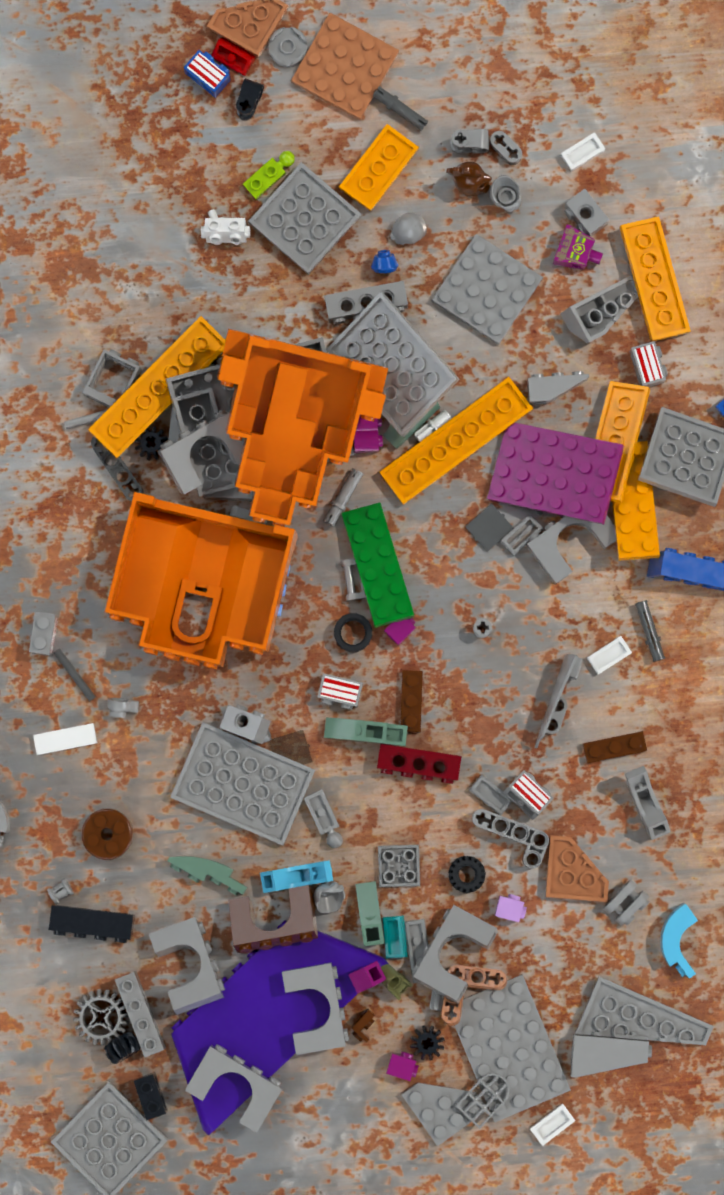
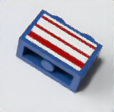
M198 50L184 66L185 74L215 98L231 81L230 71L224 65L216 64L214 58L207 52L203 53Z

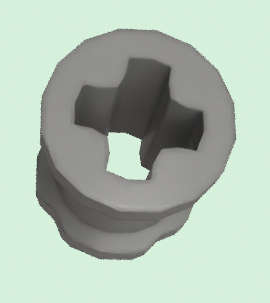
M484 618L479 619L473 627L474 634L479 638H486L492 631L491 623ZM481 623L488 627L484 634L481 633V630H477Z
M65 878L62 880V883L54 888L47 889L48 894L56 905L64 897L74 894Z

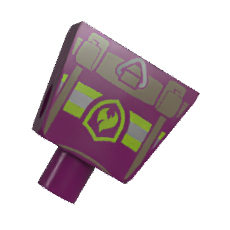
M567 224L553 264L585 270L588 261L599 265L603 253L592 249L595 239Z

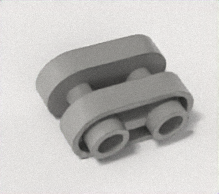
M632 879L603 907L608 914L613 911L618 914L615 921L621 926L623 924L629 925L635 918L633 914L638 909L642 911L649 904L647 900L649 895L644 890L638 894L634 890L637 884ZM629 896L632 901L624 909L620 904Z

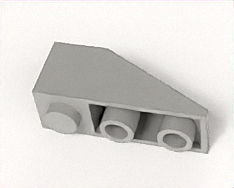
M583 371L572 372V375H564V373L558 372L552 373V376L544 377L543 374H533L527 380L528 402L530 405L549 404L586 382L589 374H584Z

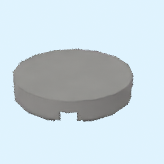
M293 27L278 29L272 34L268 43L270 57L276 64L283 67H293L300 64L308 50L306 37L301 31Z

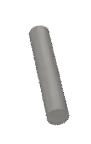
M107 410L65 421V427L70 429L97 421Z

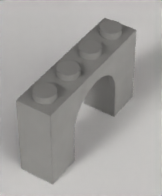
M223 409L214 414V419L211 421L203 420L196 425L197 429L191 432L188 429L178 435L179 439L176 441L168 440L160 445L162 449L157 452L181 494L185 495L202 485L190 462L191 448L198 439L204 436L217 438L224 445L234 464L240 463L245 438L242 437V441L231 439L229 434L226 433L230 411L225 412Z
M607 515L604 525L561 516L562 519L557 523L552 521L544 527L546 531L539 535L537 532L528 539L527 548L554 585L573 572L558 551L557 538L559 533L566 527L573 525L585 527L605 550L616 542L615 525Z
M453 905L452 909L448 908L445 912L443 925L436 928L433 934L434 941L431 945L428 944L423 952L425 957L421 963L418 962L412 973L414 974L415 981L459 1004L468 984L450 974L441 966L440 953L443 946L452 939L466 938L489 950L498 930L496 927Z
M196 917L149 934L154 952L158 957L182 949L195 951L200 956L201 969L198 976L186 985L167 991L173 1010L177 1015L224 998L222 993L225 990L221 978L218 979L216 972L219 971L215 959L211 960L209 954L212 952L209 940L205 941L203 936L206 933L203 922H199Z
M332 962L282 971L285 993L315 989L323 993L330 1004V1016L324 1025L316 1029L293 1033L296 1055L345 1047V1041H349L347 1028L343 1029L342 1020L346 1019L344 1008H340L338 1000L342 999L340 987L335 985V979H338L336 966L332 967Z
M218 1044L216 1046L211 1045L185 1091L203 1101L214 1081L220 1075L228 1072L241 1074L251 1085L252 1099L239 1123L257 1133L283 1089L280 1086L281 1082L272 1076L270 1078L262 1075L263 1071L256 1066L248 1067L244 1064L245 1060L237 1055L231 1057L226 1054L227 1049Z

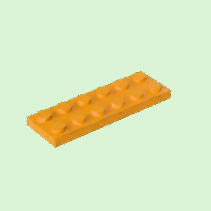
M659 216L621 225L619 228L650 341L653 342L691 332Z
M614 381L609 383L595 439L624 445L610 500L613 502L622 503L650 393V388L647 386Z
M647 441L637 442L622 503L612 501L618 561L660 557L653 487L638 480L648 449Z

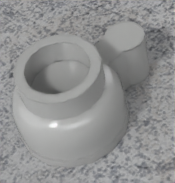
M108 698L110 716L122 718L126 717V712H138L139 701Z

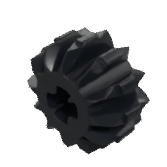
M153 426L151 432L147 428L145 430L146 433L140 435L141 439L137 438L135 440V443L140 444L135 447V450L141 451L139 454L141 458L147 454L148 461L151 460L152 455H154L156 460H159L157 451L162 449L160 445L168 440L167 436L162 437L164 433L162 429L157 432L156 426ZM155 439L156 446L148 448L149 444L147 442Z
M422 1025L423 1033L415 1029L418 1037H410L412 1041L417 1042L410 1044V1048L418 1047L414 1055L417 1056L422 1052L421 1060H424L425 1055L428 1054V1058L431 1061L433 1060L431 1053L434 1052L439 1057L440 1053L436 1049L444 1050V1046L438 1043L445 1041L444 1037L436 1038L440 1035L441 1031L437 1030L433 1034L434 1026L431 1025L429 1032H426V1026ZM427 1037L431 1038L430 1041L433 1042V1045H429L428 1048L423 1047L424 1043L421 1044L422 1040H426Z
M128 1032L113 1039L105 1046L104 1050L111 1063L118 1064L132 1057L141 1047L137 1037L132 1032Z

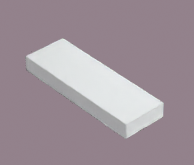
M94 723L33 735L37 755L98 743Z

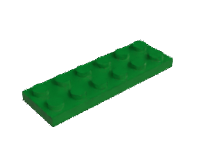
M381 503L342 512V519L374 627L414 617Z

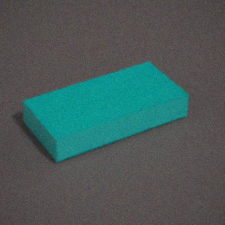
M404 916L382 917L386 959L408 957Z

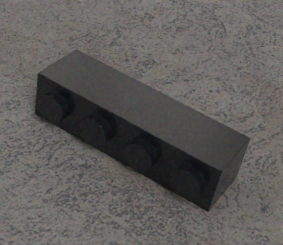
M52 905L48 930L54 931V935L66 936V932L74 933V937L78 938L94 935L95 940L106 941L107 937L115 938L114 942L127 943V939L131 940L133 937L135 914Z

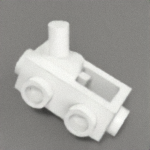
M214 209L208 212L210 218H205V226H201V238H206L207 243H213L214 245L222 243L239 245L246 243L247 238H250V226L246 225L245 218H218Z

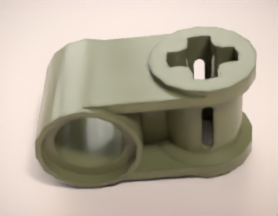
M385 964L381 966L386 980L381 983L400 1000L401 995L408 987H412L413 984L391 965Z

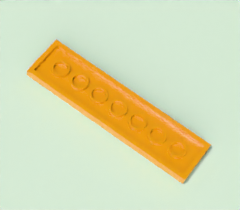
M200 316L109 407L88 431L117 459L172 403L165 379L207 368L223 352L225 339Z
M508 377L379 473L404 505L504 432L513 423H516L531 412L533 407L511 378Z

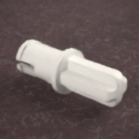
M444 409L432 420L428 419V423L418 429L414 436L421 442L451 420V416Z

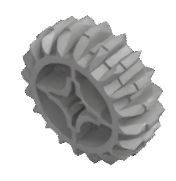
M98 989L97 996H95L93 991H90V999L84 995L82 999L85 1003L77 1002L81 1010H74L75 1014H80L79 1017L73 1018L75 1022L80 1021V1024L75 1026V1029L77 1030L82 1027L83 1031L80 1032L79 1036L82 1037L86 1033L88 1035L85 1039L86 1042H89L91 1037H93V1045L98 1043V1039H100L102 1046L105 1045L106 1038L108 1042H111L113 1040L112 1036L115 1038L120 1036L117 1031L121 1033L126 1031L121 1025L129 1024L127 1020H123V1017L129 1016L128 1013L122 1012V1010L126 1009L125 1006L121 1007L119 1005L123 1001L122 998L116 1001V992L109 997L110 990L108 989L104 995H102V990ZM104 1000L111 1003V1005L106 1009H101L93 1001ZM87 1007L91 1009L90 1011L93 1014V1019L88 1025L85 1021ZM116 1009L118 1020L114 1028L110 1021V1014ZM109 1010V1012L104 1017L105 1022H102L101 1020L100 1022L98 1021L94 1024V1022L99 1017V1015L97 1014L98 1012L102 1014ZM97 1025H101L109 1033L98 1034L93 1032L92 1029Z

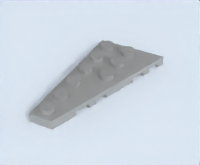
M598 976L575 1034L706 1045L714 1026Z

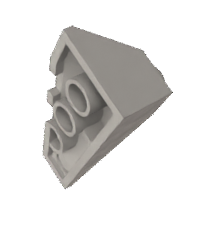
M633 275L570 306L560 313L569 331L586 343H590L605 335L625 310L638 298Z

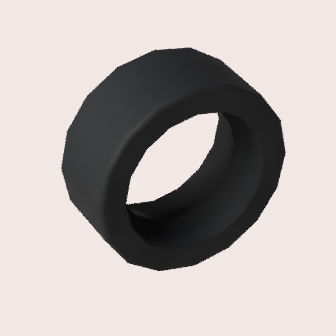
M349 613L342 616L336 622L334 638L343 650L359 652L369 645L372 639V627L364 616L357 613ZM349 621H357L365 629L364 639L356 645L346 643L341 636L342 627Z

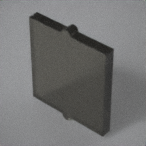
M303 730L273 738L269 741L274 753L303 765L313 762L309 751L310 745L307 744Z

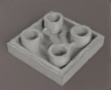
M419 845L378 846L379 887L420 886Z

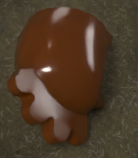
M464 162L457 167L447 168L446 173L453 176L455 187L460 193L467 196H477L489 191V183L492 177L486 174L479 164Z

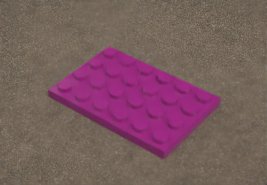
M513 423L504 431L487 499L604 525L624 445Z

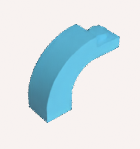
M330 860L260 873L263 893L333 881Z
M683 903L666 919L661 930L660 946L667 965L671 967L677 963L675 968L682 977L686 976L690 979L696 973L681 953L680 939L684 931L698 920L689 907Z

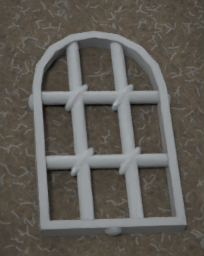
M486 1074L456 1104V1107L480 1129L505 1104L509 1097V1084L505 1077L500 1074ZM494 1075L495 1077L490 1083L486 1084L483 1081L486 1077ZM500 1077L505 1081V1084L498 1091L494 1092L490 1087ZM481 1083L485 1088L478 1096L474 1097L471 1092ZM507 1086V1095L503 1100L499 1094ZM486 1091H490L493 1097L486 1104L482 1105L478 1100ZM469 1096L473 1101L463 1110L459 1105ZM494 1099H498L501 1103L491 1113L487 1107ZM474 1104L481 1107L480 1111L471 1118L467 1111ZM482 1112H486L489 1116L479 1126L475 1120Z

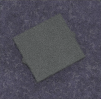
M492 503L465 526L474 536V540L478 541L487 552L514 529L504 518L505 515L501 514Z

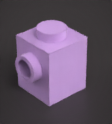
M511 894L508 895V898L499 896L494 916L519 922L520 918L524 919L527 907H524V902L520 901L521 897Z

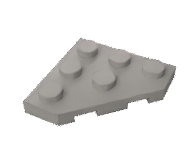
M418 1082L401 1094L437 1146L472 1122L456 1107V1104L469 1090ZM471 1092L474 1097L478 1096L476 1092ZM467 1096L459 1106L465 1110L473 1100ZM480 1098L478 1101L483 1105L484 1103ZM474 1104L467 1111V1114L473 1118L480 1111L481 1107Z

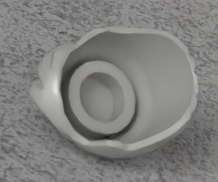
M501 175L493 181L489 189V197L492 202L509 212L518 210L521 205L519 185L507 175Z
M415 213L401 215L393 225L391 239L398 245L415 244L426 235L427 226L424 219Z
M336 881L319 884L313 894L317 911L319 913L338 911L345 899L343 885L338 884Z

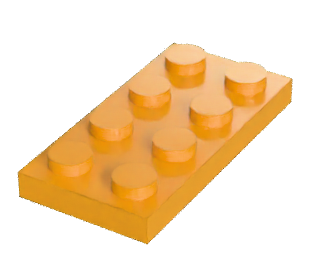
M386 124L340 184L339 189L371 212L419 150V147Z

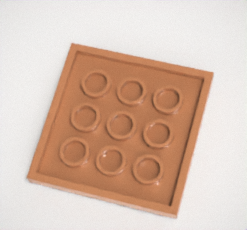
M329 13L291 79V83L361 120L374 98V92L382 84L399 54V50L338 16Z

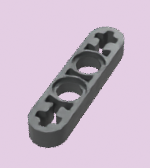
M93 437L91 440L93 450L125 497L132 502L133 496L129 497L131 494L129 488L123 489V486L129 485L132 480L134 481L131 484L133 489H139L138 493L143 494L141 486L122 458L119 456L115 465H108L106 458L112 454L109 451L104 453L99 446L95 447L97 439ZM121 471L128 473V480L125 482H120L117 479V475Z

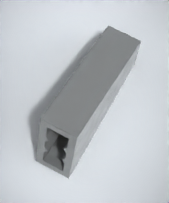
M573 1034L570 1076L576 1078L648 1063V1058L652 1057V1045H649L648 1040Z

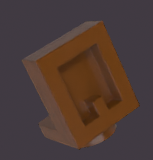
M367 1009L352 1026L354 1030L352 1034L360 1042L364 1040L367 1043L370 1040L362 1031L363 1028L367 1030L374 1023L372 1018L375 1015L370 1009Z

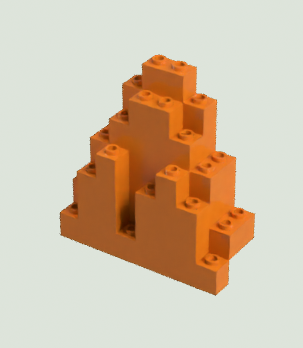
M228 329L217 378L221 380V385L233 387L236 384L226 433L229 434L231 439L242 441V437L245 438L235 487H238V491L250 494L251 491H254L249 516L253 517L252 520L262 523L265 520L273 521L272 525L285 527V524L290 525L296 502H299L298 505L305 508H311V505L316 506L327 459L329 458L331 463L342 465L343 462L348 463L359 416L361 415L362 419L373 422L375 418H381L386 398L383 388L388 368Z

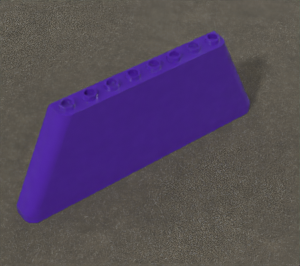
M284 920L277 929L282 927L287 921ZM317 930L318 938L313 939L311 942L303 943L300 941L292 943L290 946L279 945L273 946L269 950H253L246 956L249 960L244 965L240 962L232 970L234 974L229 979L226 977L222 979L225 990L222 991L224 998L189 1010L186 1013L189 1017L184 1022L179 1020L171 1027L173 1030L171 1036L187 1084H189L210 1046H216V1044L227 1049L226 1054L231 1057L234 1055L241 1057L245 1060V1065L250 1068L252 1065L263 1071L262 1075L270 1078L296 1053L293 1033L316 1029L326 1023L330 1016V1004L326 996L315 989L285 993L282 971L332 962V967L336 966L338 973L335 985L340 987L342 999L338 1000L339 1007L343 1008L358 994L349 977L350 973L375 961H378L380 967L389 963L380 955ZM228 1072L220 1075L214 1081L203 1101L191 1094L203 1131L209 1136L252 1095V1088L244 1076L235 1072Z

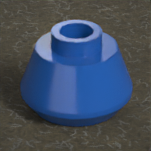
M380 250L378 254L374 255L371 268L376 273H391L397 270L399 264L394 254L390 253V250Z

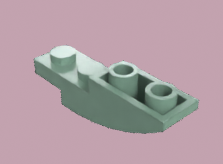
M326 717L324 738L406 746L408 726Z
M193 856L169 857L167 860L171 863V868L178 872H181V870L189 873L187 877L197 883L199 880L205 881L209 875L211 876L210 881L219 886L221 883L227 885V890L236 896L239 893L243 895L248 888L230 877L234 869L219 862Z

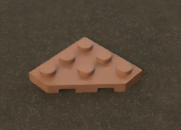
M257 0L236 4V6L226 9H217L208 23L207 29L259 58L289 6L280 0Z
M550 835L545 897L607 902L609 881L571 837Z

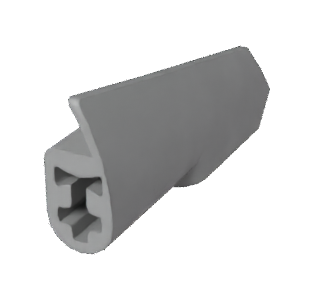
M565 654L534 748H538L539 742L545 734L554 735L561 728L567 710V701L561 697L568 678L577 679L583 659L577 655ZM558 702H562L563 709L555 711ZM551 720H554L557 724V728L554 731L547 729Z

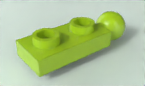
M283 151L279 156L278 162L272 157L246 180L243 186L256 200L259 199L286 174L282 168L293 165L295 161L294 154L290 151Z

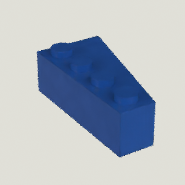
M665 548L664 551H660L659 558L649 559L646 577L664 576L666 581L679 582L683 580L684 584L696 586L702 584L704 588L724 591V560H722V563L715 562L713 557L703 556V559L697 558L695 553L684 552L683 555L677 553L676 549Z

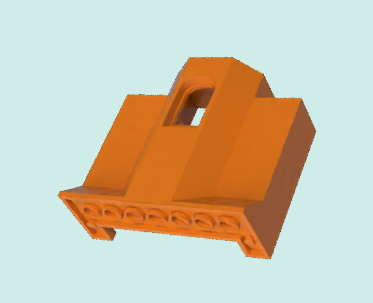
M134 492L105 613L109 614V618L112 620L124 622V619H128L132 625L143 627L139 646L144 648L143 652L152 655L162 653L164 657L174 661H180V658H183V661L188 664L199 666L200 663H204L203 666L217 670L218 666L223 667L228 644H230L231 648L243 650L244 647L250 648L249 651L251 653L263 655V652L268 653L298 535L295 529L261 524L159 500L154 496ZM195 588L207 589V592L198 591ZM186 592L213 598L204 634L198 637L186 636L179 630L178 624Z

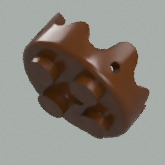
M97 810L83 824L81 831L83 845L92 856L98 859L112 860L124 855L133 842V825L118 810ZM105 828H109L113 832L110 840H104L101 836Z

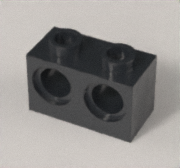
M156 1072L136 1078L134 1084L146 1121L167 1114L168 1108Z

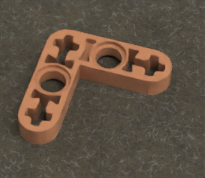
M454 965L448 970L450 974H456V971H459L462 977L458 978L467 982L468 987L502 990L507 985V977L501 970ZM474 973H481L483 979L481 982L475 983L471 979ZM486 974H489L491 979H496L497 975H499L503 981H499V984L496 985L493 980H488L489 984H486ZM464 995L459 1004L444 997L441 1015L445 1024L455 1026L460 1022ZM450 1005L454 1006L453 1012L457 1015L452 1020H449L446 1014H450Z

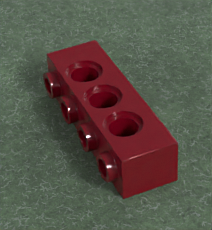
M380 744L377 769H381L380 773L390 775L393 774V771L401 772V776L413 778V774L421 775L422 780L433 781V777L442 778V783L453 784L454 780L458 781L462 756ZM397 755L402 756L405 760L404 765L401 767H396L393 764V758ZM420 758L425 762V767L422 770H416L413 767L415 759ZM442 762L445 765L444 772L436 773L433 769L434 763Z

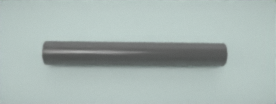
M61 649L56 650L54 655L89 702L95 699L94 693Z

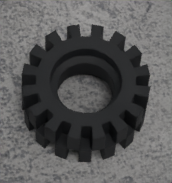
M472 856L457 858L450 865L448 872L451 885L463 893H471L478 890L484 883L486 876L482 863ZM465 866H469L475 871L474 879L468 883L461 881L459 878V871Z

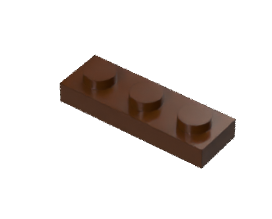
M402 670L401 725L408 726L407 732H421L423 671Z
M643 731L583 743L586 763L647 751Z

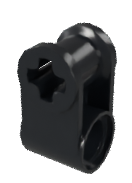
M244 79L236 103L239 118L249 120L254 116L258 102L263 94L264 84Z

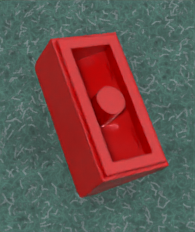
M223 37L218 39L211 54L215 60L246 76L256 59V56Z

